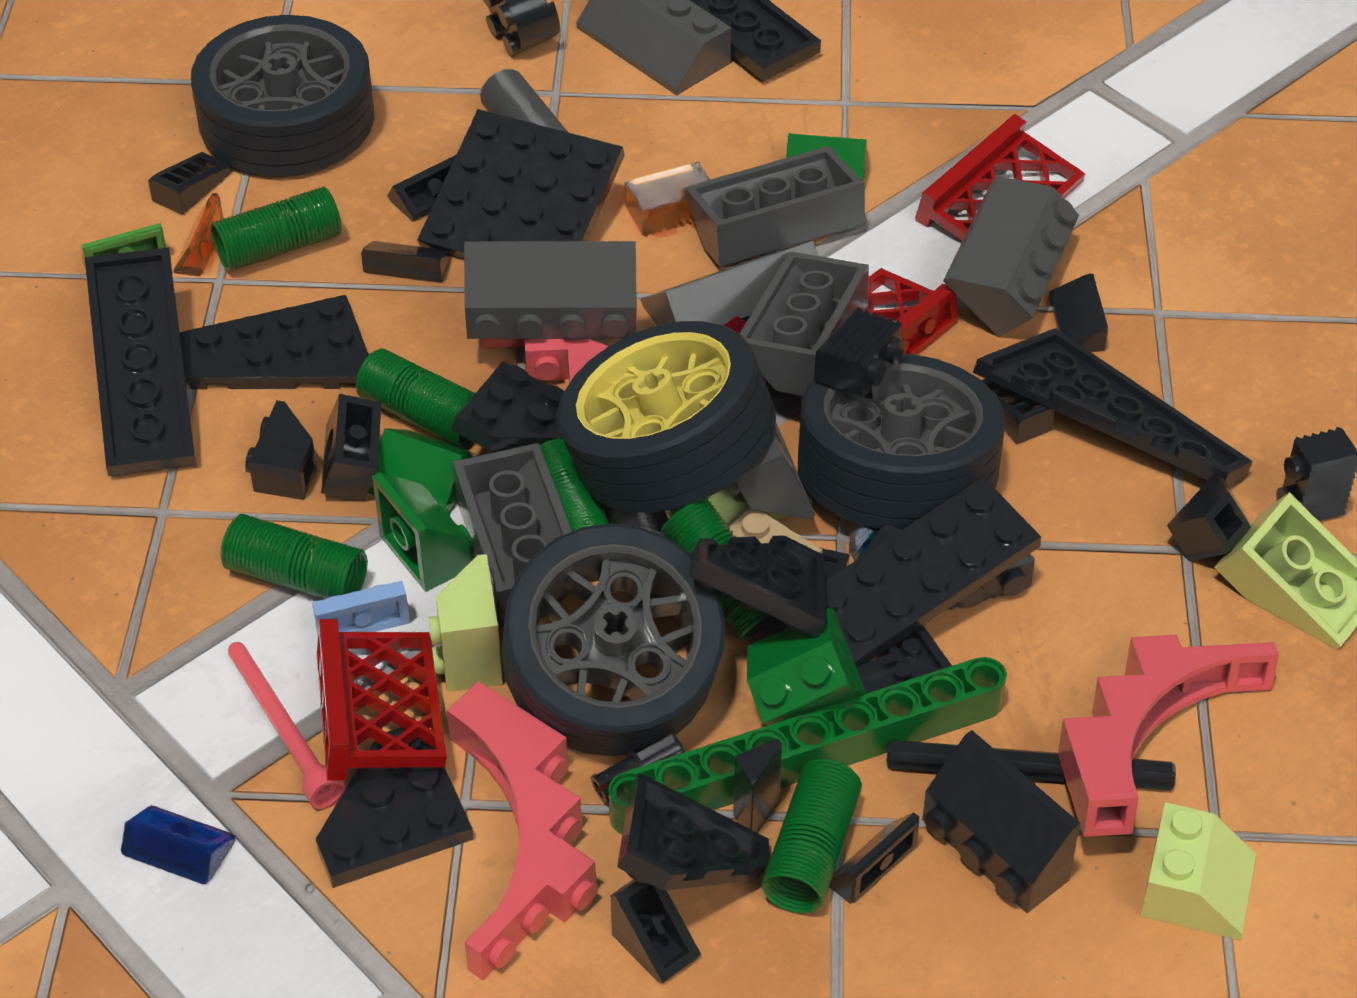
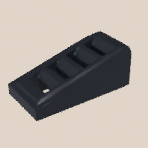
M204 152L193 155L156 173L148 180L152 201L183 214L233 171L232 165Z
M987 379L981 380L991 390L996 389L993 392L1004 408L1005 431L1016 444L1053 429L1055 410L1005 387H1001ZM1009 393L1011 394L1010 396H1007V397H1005V398H1001V396H1004V395L1009 394Z

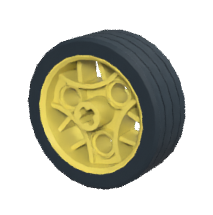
M678 321L657 325L631 334L608 346L590 359L572 378L561 396L556 413L558 430L591 496L607 507L625 512L643 513L678 509L688 504L702 501L727 488L744 475L764 453L774 434L776 422L774 404L751 346L738 332L724 325L704 321Z

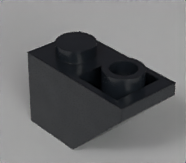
M276 400L270 416H265L261 422L260 438L256 446L248 450L245 469L247 473L251 474L254 492L304 500L317 471L313 439L286 402Z
M1220 473L1214 474L1166 525L1189 561L1228 553L1251 528L1243 508Z

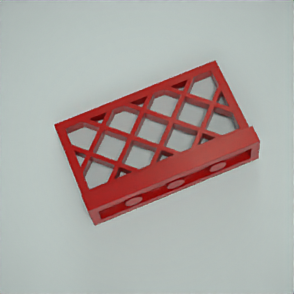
M1014 113L923 191L915 219L926 227L935 221L963 241L982 200L973 199L972 191L988 190L992 179L996 178V170L1013 171L1015 180L1054 187L1063 198L1083 182L1086 173L1025 133L1024 129L1027 122ZM1023 147L1035 155L1036 160H1019L1017 152ZM1021 171H1039L1041 181L1023 180ZM1048 172H1060L1068 180L1050 181ZM950 210H967L969 220H956L948 212Z
M883 268L878 269L869 276L868 312L870 314L875 312L878 317L883 314L886 319L891 317L894 322L897 320L901 322V339L905 341L903 354L917 355L958 322L956 294L947 285L941 284L933 291ZM882 284L896 290L872 293ZM918 300L920 301L916 305L909 307H903L902 303ZM898 303V308L874 310L873 307L874 305Z
M319 619L316 659L327 781H347L348 768L446 767L447 753L430 633L339 632L338 619ZM348 649H367L372 654L361 659L348 651ZM399 649H420V653L411 659L396 651ZM385 660L397 667V669L388 675L375 666ZM364 675L376 684L365 690L353 681ZM410 675L423 684L413 690L400 681ZM388 690L402 699L394 705H390L378 697ZM367 706L380 715L369 722L356 714V712ZM415 706L428 715L416 721L404 712ZM392 721L406 731L395 738L382 730V728ZM418 737L433 746V750H415L408 746V744ZM368 738L384 746L380 750H358V745Z

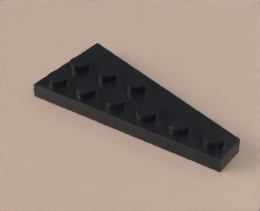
M346 295L180 332L186 384H190L191 390H207V384H229L230 389H296L301 383H323L324 389H340V383H356L359 369L366 357L369 356Z
M1056 328L980 357L976 361L973 370L974 374L1206 480H1209L1214 474L1220 473L1228 485L1246 476L1253 461Z

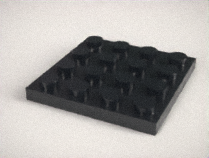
M477 109L418 236L419 246L450 251L452 257L464 260L465 242L588 241L625 156L623 146Z

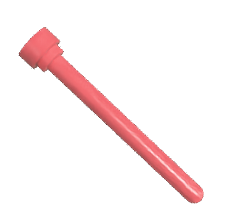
M241 642L232 643L228 648V655L304 774L302 791L311 806L315 809H326L335 805L345 791L346 785L343 781H327L326 765L319 763L245 645Z

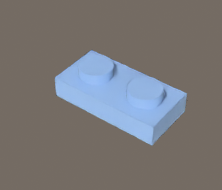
M402 580L312 602L317 635L319 619H338L339 632H377L410 623L407 594Z

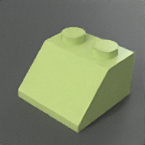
M487 554L477 555L436 596L438 616L429 617L432 645L441 644V646L432 647L435 675L445 674L447 692L468 690L478 681L487 687L503 685L498 622Z
M1165 802L1140 916L1241 940L1256 853L1216 814Z

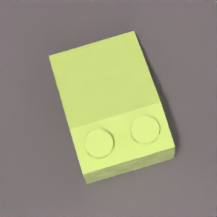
M1290 492L1263 510L1251 523V528L1214 567L1248 601L1334 649L1341 647L1357 627V558Z

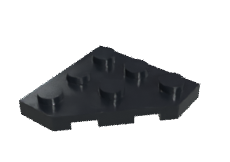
M502 361L456 416L451 431L489 451H504L508 444H526L525 446L539 443L541 445L549 440L562 439L558 430L556 413L564 390L532 377L519 366L510 365Z
M785 535L772 536L769 543H761L755 536L731 537L727 545H718L713 538H700L691 553L690 576L695 578L702 587L710 591L724 592L736 598L742 606L751 611H763L779 619L785 627L794 632L804 631L816 638L826 624L825 555Z
M400 727L387 733L396 738L406 730ZM418 737L408 744V746L415 750H433V746ZM374 741L369 750H380L384 746ZM445 767L358 768L317 835L316 844L332 888L471 841L473 840V831Z
M639 772L629 790L617 867L625 871L632 879L640 883H649L661 890H672L758 880L768 866L769 838Z

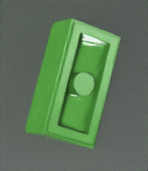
M158 223L82 244L81 252L84 266L85 257L166 248L162 225Z

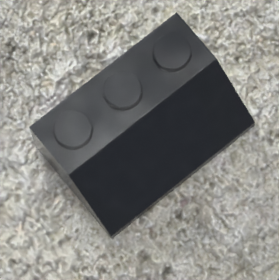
M971 730L964 735L926 789L922 820L934 836L945 839L955 848L962 860L970 868L979 870L994 883L997 891L1004 899L1010 902L1014 901L1022 910L1029 913L1069 881L1080 822Z

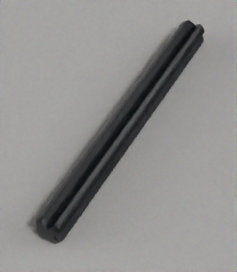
M891 740L887 746V767L891 769L939 772L957 745ZM994 748L1028 779L1066 782L1058 753ZM1133 759L1132 775L1135 787L1159 790L1173 789L1176 780L1175 764L1171 761Z

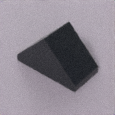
M633 879L610 895L612 936L657 982H665L701 955L667 890H661L649 883H640Z

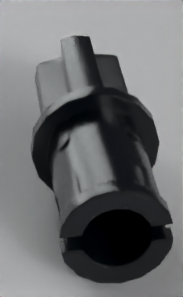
M668 735L637 753L630 750L626 753V759L598 774L592 775L590 777L592 785L596 789L623 772L685 753L683 745L675 735ZM608 788L597 793L604 804L609 803Z

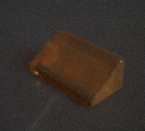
M218 193L211 194L194 221L174 266L173 273L199 277L203 274L215 247L211 234V223L224 219Z

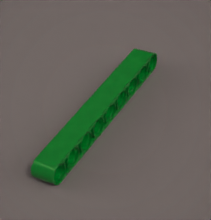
M980 657L623 772L613 778L608 788L610 824L615 831L623 834L630 786L639 772L712 810L734 804L735 757L741 753L779 738L782 743L780 788L797 783L803 766L811 760L820 758L832 759L849 766L887 753V746L891 740L921 742L993 718L1002 709L1007 672L1005 667L993 658Z

